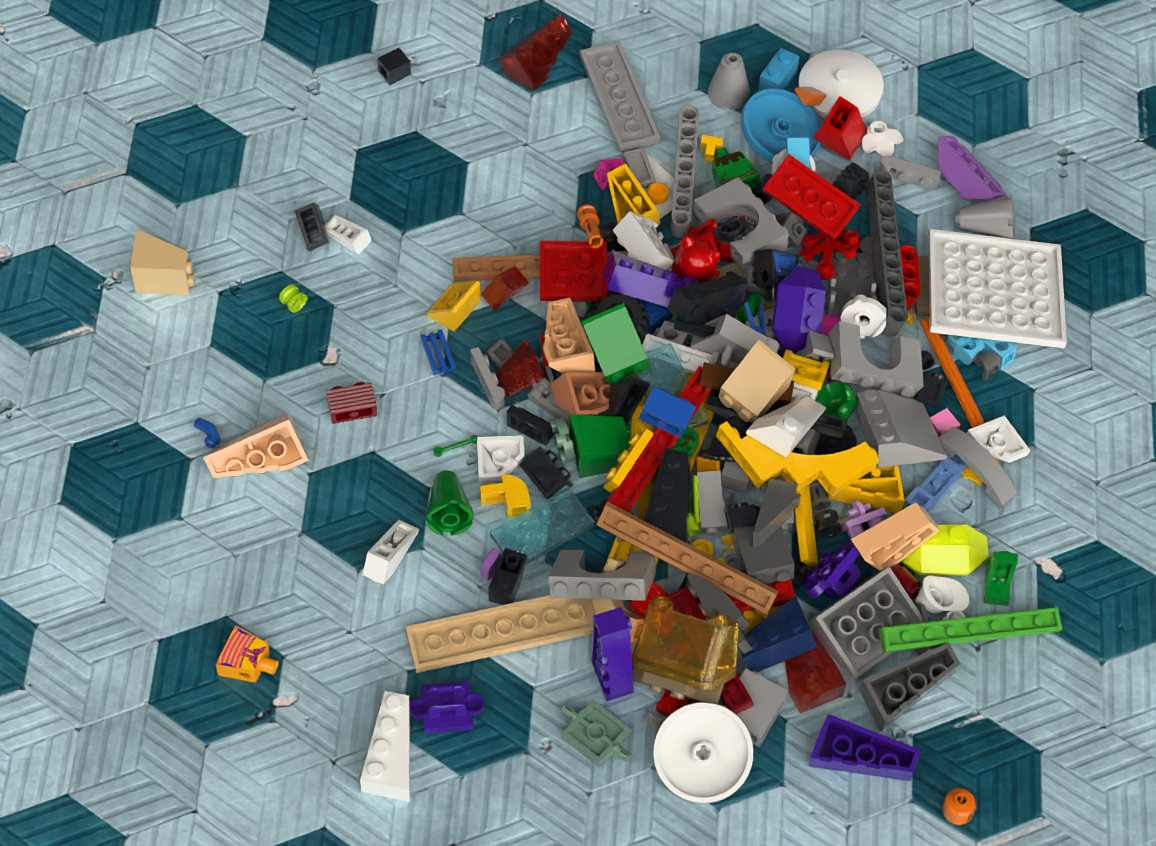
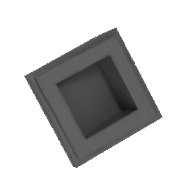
M503 338L496 340L482 352V355L486 354L488 360L498 369H501L516 356Z

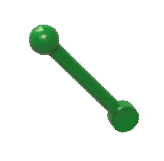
M473 435L470 439L443 448L435 447L433 449L434 456L440 457L443 452L470 443L477 444L478 435Z

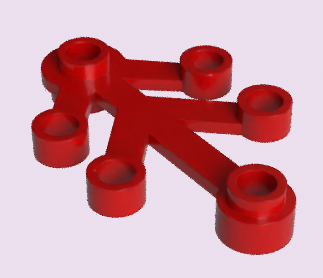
M843 229L837 237L846 240L847 245L838 240H831L822 232L814 236H804L801 241L805 249L800 250L798 253L800 261L803 263L810 262L813 257L824 251L822 261L817 264L816 270H818L822 280L831 279V277L835 276L834 265L831 263L834 249L843 254L844 258L847 259L856 256V249L853 245L859 241L856 231H846ZM824 238H826L825 241H823L822 243H820V244H818L817 246H815L816 243H818L819 241H821V240H823Z

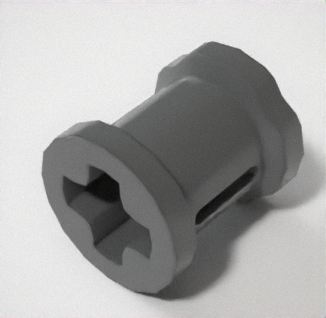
M818 480L810 483L812 510L818 511L829 507L831 501L826 496L823 486Z

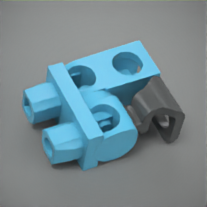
M948 335L947 342L954 348L953 355L957 359L959 358L966 365H970L972 362H975L978 367L983 365V381H986L998 370L1001 371L1015 358L1017 346L1008 341Z

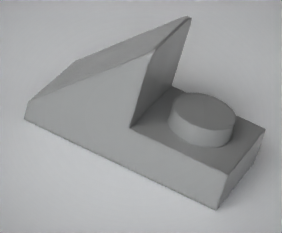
M812 331L808 332L806 347L796 353V355L819 362L834 359L830 338Z

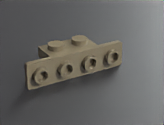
M643 658L637 659L633 671L634 682L647 685L649 690L663 694V691L671 692V697L680 700L688 697L717 705L724 686L722 681Z

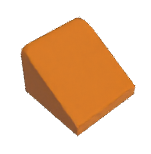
M796 87L794 89L804 106L820 105L827 96L826 93L813 87Z

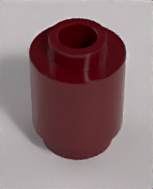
M900 565L892 567L891 570L911 599L915 598L919 594L921 583L905 567Z

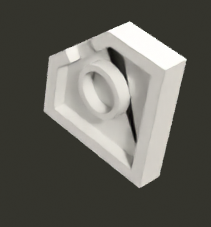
M1005 416L971 428L966 433L981 444L994 458L1010 463L1027 456L1030 452L1028 446Z
M523 435L477 437L479 482L502 481V475H509L524 460Z

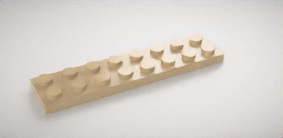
M550 595L405 626V631L415 671L419 673L591 635L593 615H596L593 599L551 598Z

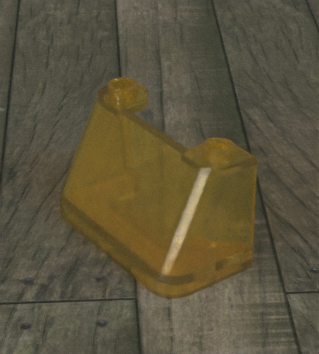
M655 597L648 604L633 651L632 666L698 689H713L735 678L739 622L730 620L725 615H717L709 621L673 611V603L667 597Z

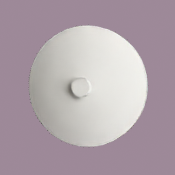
M829 50L813 56L804 64L800 72L798 87H813L827 94L820 105H811L816 114L825 118L839 96L857 106L863 118L874 111L880 103L884 83L877 66L865 56L848 50Z
M695 703L678 709L664 721L654 743V762L661 780L674 794L690 802L713 803L729 797L743 785L752 767L753 745L746 726L733 712L716 704Z

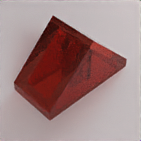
M514 266L498 274L481 293V296L496 311L526 287L529 282Z

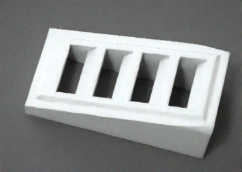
M336 214L325 225L329 237L356 254H360L371 242L367 229Z

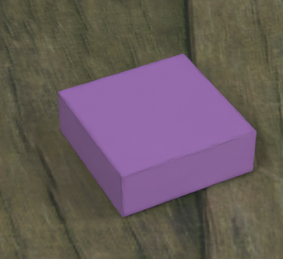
M493 548L481 564V577L488 581L496 571L501 559V552Z

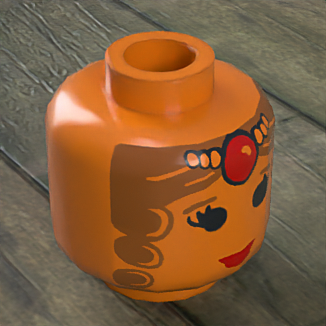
M964 788L952 789L947 793L942 805L944 817L956 825L969 822L976 810L977 802L975 796Z

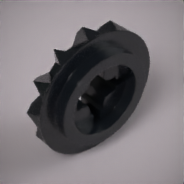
M728 220L716 228L714 235L718 242H724L725 244L729 242L735 243V241L742 240L743 237L748 235L750 227L745 220Z

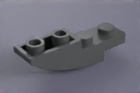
M691 573L688 574L687 578L691 583L688 585V588L694 598L699 597L701 603L698 606L704 616L710 615L714 621L718 620L723 630L728 629L730 635L727 638L734 649L739 647L744 654L752 650L742 631L750 624L732 600L721 589L706 579Z

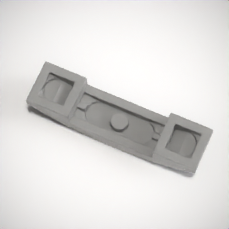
M955 427L950 428L939 437L943 448L952 457L957 454L988 486L984 491L1000 508L1017 494L1011 480L1000 464L972 437Z

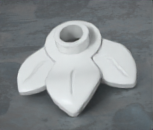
M874 121L868 126L867 134L862 138L861 144L865 153L876 151L881 157L886 155L893 156L894 144H900L904 139L896 129L887 128V125L882 121Z

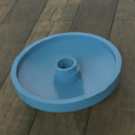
M782 89L761 90L748 100L742 110L740 118L742 133L749 146L768 162L772 163L773 157L786 149L787 137H809V150L812 158L821 147L822 143L813 138L821 125L819 117L811 106H804L798 95Z

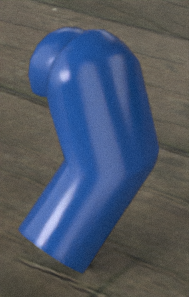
M197 418L194 422V427L205 432L208 436L204 439L205 445L208 448H214L215 445H219L220 436L215 425L202 418Z

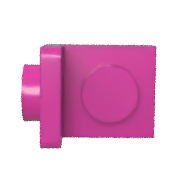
M622 158L600 161L593 173V177L602 190H606L609 186L607 173L625 164Z

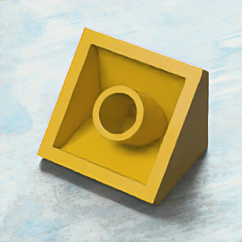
M478 280L452 283L426 314L455 332L481 302L480 283Z

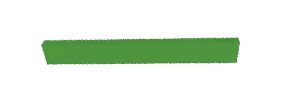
M1058 607L888 626L881 627L878 630L883 653L937 647L948 642L950 645L1055 633L1063 629Z

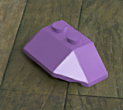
M954 136L939 137V170L945 176V180L958 190V194L966 200L992 199L1007 195L1001 185Z

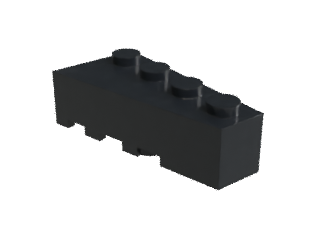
M665 448L644 521L688 544L690 460L687 452Z

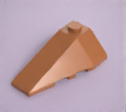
M565 372L551 383L556 405L571 415L595 416L609 409L610 384H608L603 372ZM632 374L626 377L632 376L641 380L639 374Z

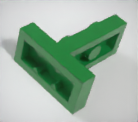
M994 551L992 558H987L984 604L1009 605L1010 584L1018 563V554L1010 553L1009 551Z

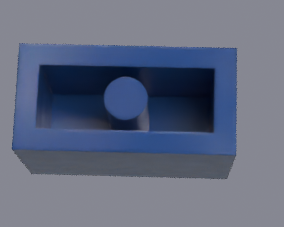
M653 387L638 419L681 439L696 406L686 399H679L671 395L665 389Z

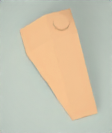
M565 298L548 302L543 351L549 367L563 374L565 372H595L594 353L571 299Z
M289 413L266 422L203 456L213 478L237 476L253 472L265 473V471L271 470L283 471L308 461L302 441Z

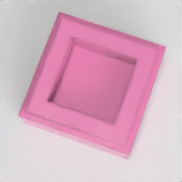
M947 408L930 417L939 437L952 427L960 429L961 424Z

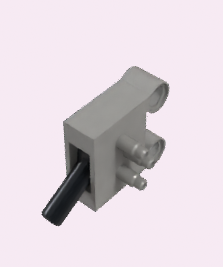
M728 314L705 324L684 322L678 317L674 322L673 328L675 330L694 336L690 347L711 355L710 364L718 365L720 358H722L721 366L728 367L731 361L740 364L758 340L776 354L779 349V343L776 340L762 335Z

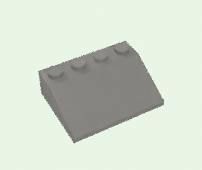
M882 390L856 392V416L869 447H873L878 454V468L947 459L944 448L922 402Z
M887 567L878 571L807 622L823 647L856 679L893 653H883L879 628L905 625L903 622L904 618H907L911 624L922 623L925 620L891 568Z

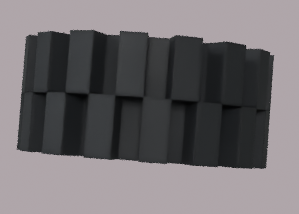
M850 163V165L845 167V170L841 171V175L837 176L833 186L855 200L857 195L861 194V190L865 188V184L869 180V172L856 163Z

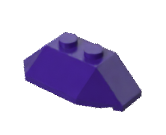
M797 266L777 284L772 331L783 350L788 349L797 353L806 347L809 331L821 333L826 290L818 270Z

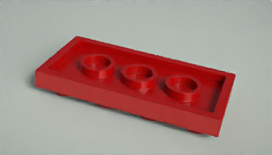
M788 154L763 187L765 193L833 241L836 240L861 206L790 154Z

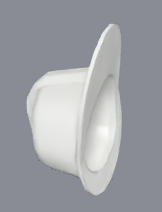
M927 576L923 580L919 596L915 601L917 604H924L926 610L932 614L944 611L959 612L968 607L969 595L963 585L955 579Z

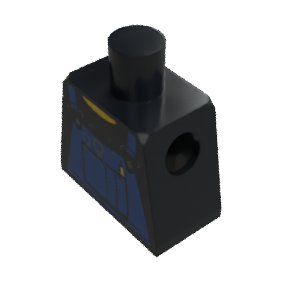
M775 249L754 251L756 285L758 288L768 290V302L775 303L777 284L797 267L798 255Z

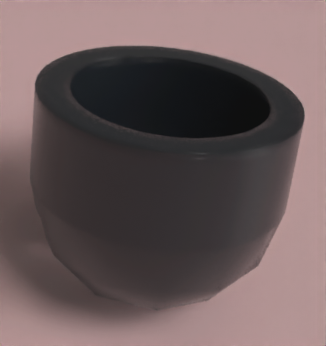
M922 350V370H927L934 365L935 360L930 352Z

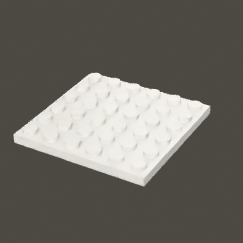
M930 229L928 234L930 332L1065 348L1067 338L1061 245Z

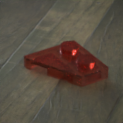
M527 340L522 342L496 374L499 386L505 391V398L546 377Z

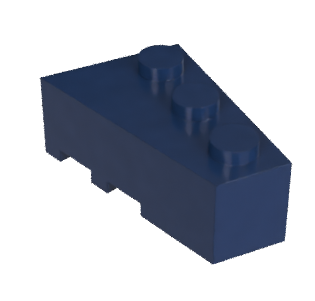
M794 596L744 634L752 650L745 654L741 650L740 652L748 670L760 672L817 648L818 646L797 597Z

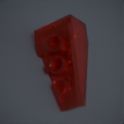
M560 14L508 49L497 59L508 78L533 91L547 80L551 66L555 65L556 57L559 51L563 50L572 31L563 14Z
M813 631L812 634L818 647L785 661L789 695L799 713L843 697L846 682L836 663Z

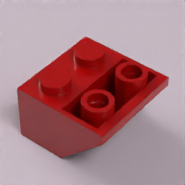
M839 96L813 138L850 161L867 129L858 107Z

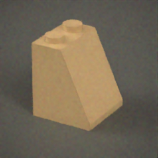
M136 231L130 266L135 292L189 295L190 287L195 285V274L192 273L193 262L189 260L188 252L145 232Z
M758 340L722 385L718 397L726 407H731L738 412L742 420L753 424L789 388L795 368Z

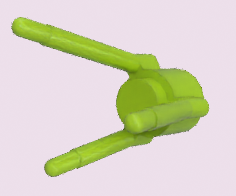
M697 475L693 476L694 511L692 500L689 498L688 536L701 532L699 525L701 521L699 516Z

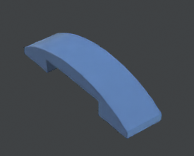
M947 452V459L941 460L940 464L919 487L916 486L905 498L904 503L908 506L918 503L929 512L952 488L968 465L957 454L952 457Z

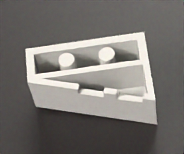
M629 211L613 229L618 237V243L626 248L629 257L667 270L675 259L669 246L666 243L663 245L661 241L664 236L656 230L658 226L657 221Z

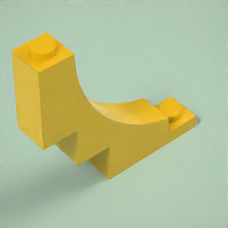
M727 421L719 426L716 437L758 490L768 484L769 478L776 479L781 475L785 481L797 483V492L817 479L832 497L874 470L879 461L876 450L873 447H869L866 442L834 454L804 455L790 452L787 457H784L749 435L740 439L737 429L731 427Z

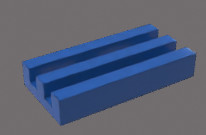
M442 329L438 330V333L435 334L430 332L428 336H425V334L420 335V340L434 375L456 370V365ZM437 339L440 340L449 366H446L445 361L443 359V356L437 343ZM430 341L432 342L441 368H437L435 360L433 358L432 352L428 344V342Z

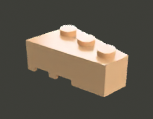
M914 503L851 540L863 559L880 571L887 567L892 568L940 531V529L926 509L918 503Z

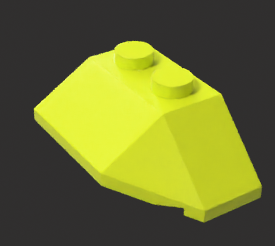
M937 525L940 531L901 562L919 575H969L989 558L987 536L968 525Z

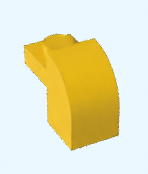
M504 474L502 475V483H487L480 486L481 506L504 502L507 518L531 515L528 488L518 477Z

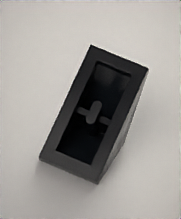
M632 376L610 384L608 415L623 417L624 422L628 423L651 384Z

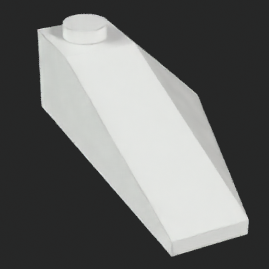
M805 396L757 418L746 434L787 457L822 415L826 407Z

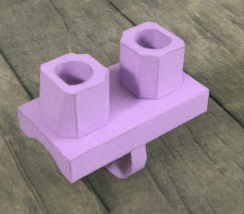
M859 500L853 501V509L848 510L847 514L849 517L856 515L857 518L846 521L845 524L841 525L842 532L847 531L851 539L864 532L863 524L868 523L871 528L884 521L882 517L886 514L884 507L866 514L865 511L871 509L870 504L862 505Z

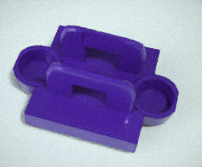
M849 541L840 545L837 550L827 551L820 557L821 562L807 573V579L802 584L811 598L819 596L822 592L831 599L836 597L837 594L843 597L848 593L861 575L858 567L853 563L860 554L857 548Z
M470 681L421 685V697L413 699L410 703L412 717L415 720H423L424 734L473 730V716L480 715L484 709L483 697L480 694L470 692Z

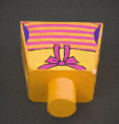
M235 626L216 662V669L218 675L222 677L256 682L262 671L274 675L279 662L269 658V645L265 641Z

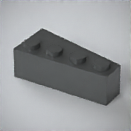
M948 642L864 679L859 687V691L880 731H883L952 676L959 667L960 662Z

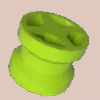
M294 284L285 287L279 295V301L282 304H287L288 309L292 313L302 309L308 299L303 292H299L298 287Z

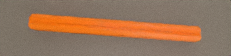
M930 316L923 318L921 326L972 428L984 424L985 421L941 334L930 332Z

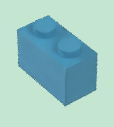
M780 48L760 75L758 92L765 89L785 90L797 73L799 56Z

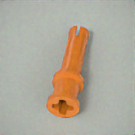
M589 204L582 205L577 211L580 226L586 231L589 245L591 244L592 248H599L603 244V238L598 228L599 218L596 209Z

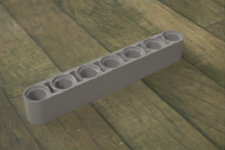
M692 105L683 106L679 114L671 216V233L678 238H684L691 227L699 111Z

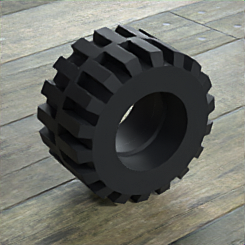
M614 292L609 293L610 297L606 298L603 296L600 298L601 303L596 302L594 305L595 310H592L591 317L624 303L629 316L633 319L632 323L640 342L643 344L642 339H645L648 334L647 331H650L646 308L643 303L641 304L640 299L621 293L614 295Z

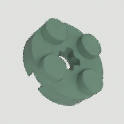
M564 417L550 419L552 432H556L553 437L556 449H562L559 451L562 464L575 460L572 440H570L569 430Z

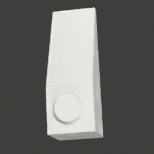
M398 520L368 551L362 575L375 582L384 584L394 574L417 536L419 528Z

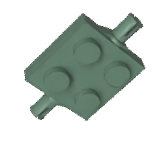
M594 700L579 712L568 704H565V707L563 706L561 712L569 717L571 722L561 733L562 739L598 767L613 754H616L624 762L629 760L632 754L621 747L622 742L631 733V729Z

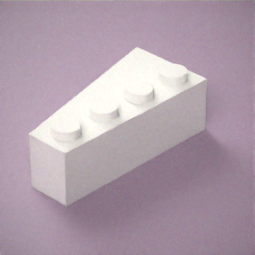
M388 691L384 693L360 778L361 792L410 802V702L408 695Z

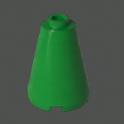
M444 470L437 473L434 477L426 517L427 525L431 531L439 535H443V532H450L451 535L463 533L471 527L474 513L457 475L452 471Z

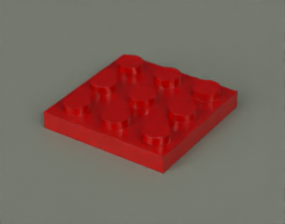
M540 241V301H556L570 298L571 301H601L600 298L603 296L607 298V287L603 276L607 265V241H603L599 248H592L591 244L589 245V241Z

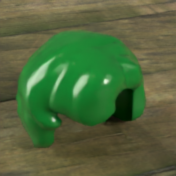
M833 382L822 386L821 390H818L815 400L826 407L823 412L824 414L847 420L854 412L857 404V398L853 389L843 382Z

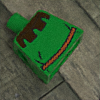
M722 147L715 152L716 158L712 163V176L716 188L738 177L744 184H748L751 190L757 185L760 174L741 151L729 154L727 149Z

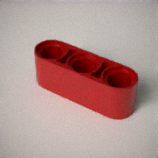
M904 245L900 248L906 306L907 310H909L920 296L921 287L918 253L912 246Z

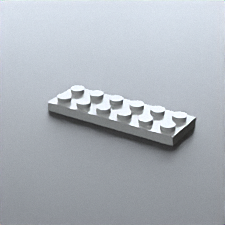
M620 41L580 50V59L619 153L660 143V134Z

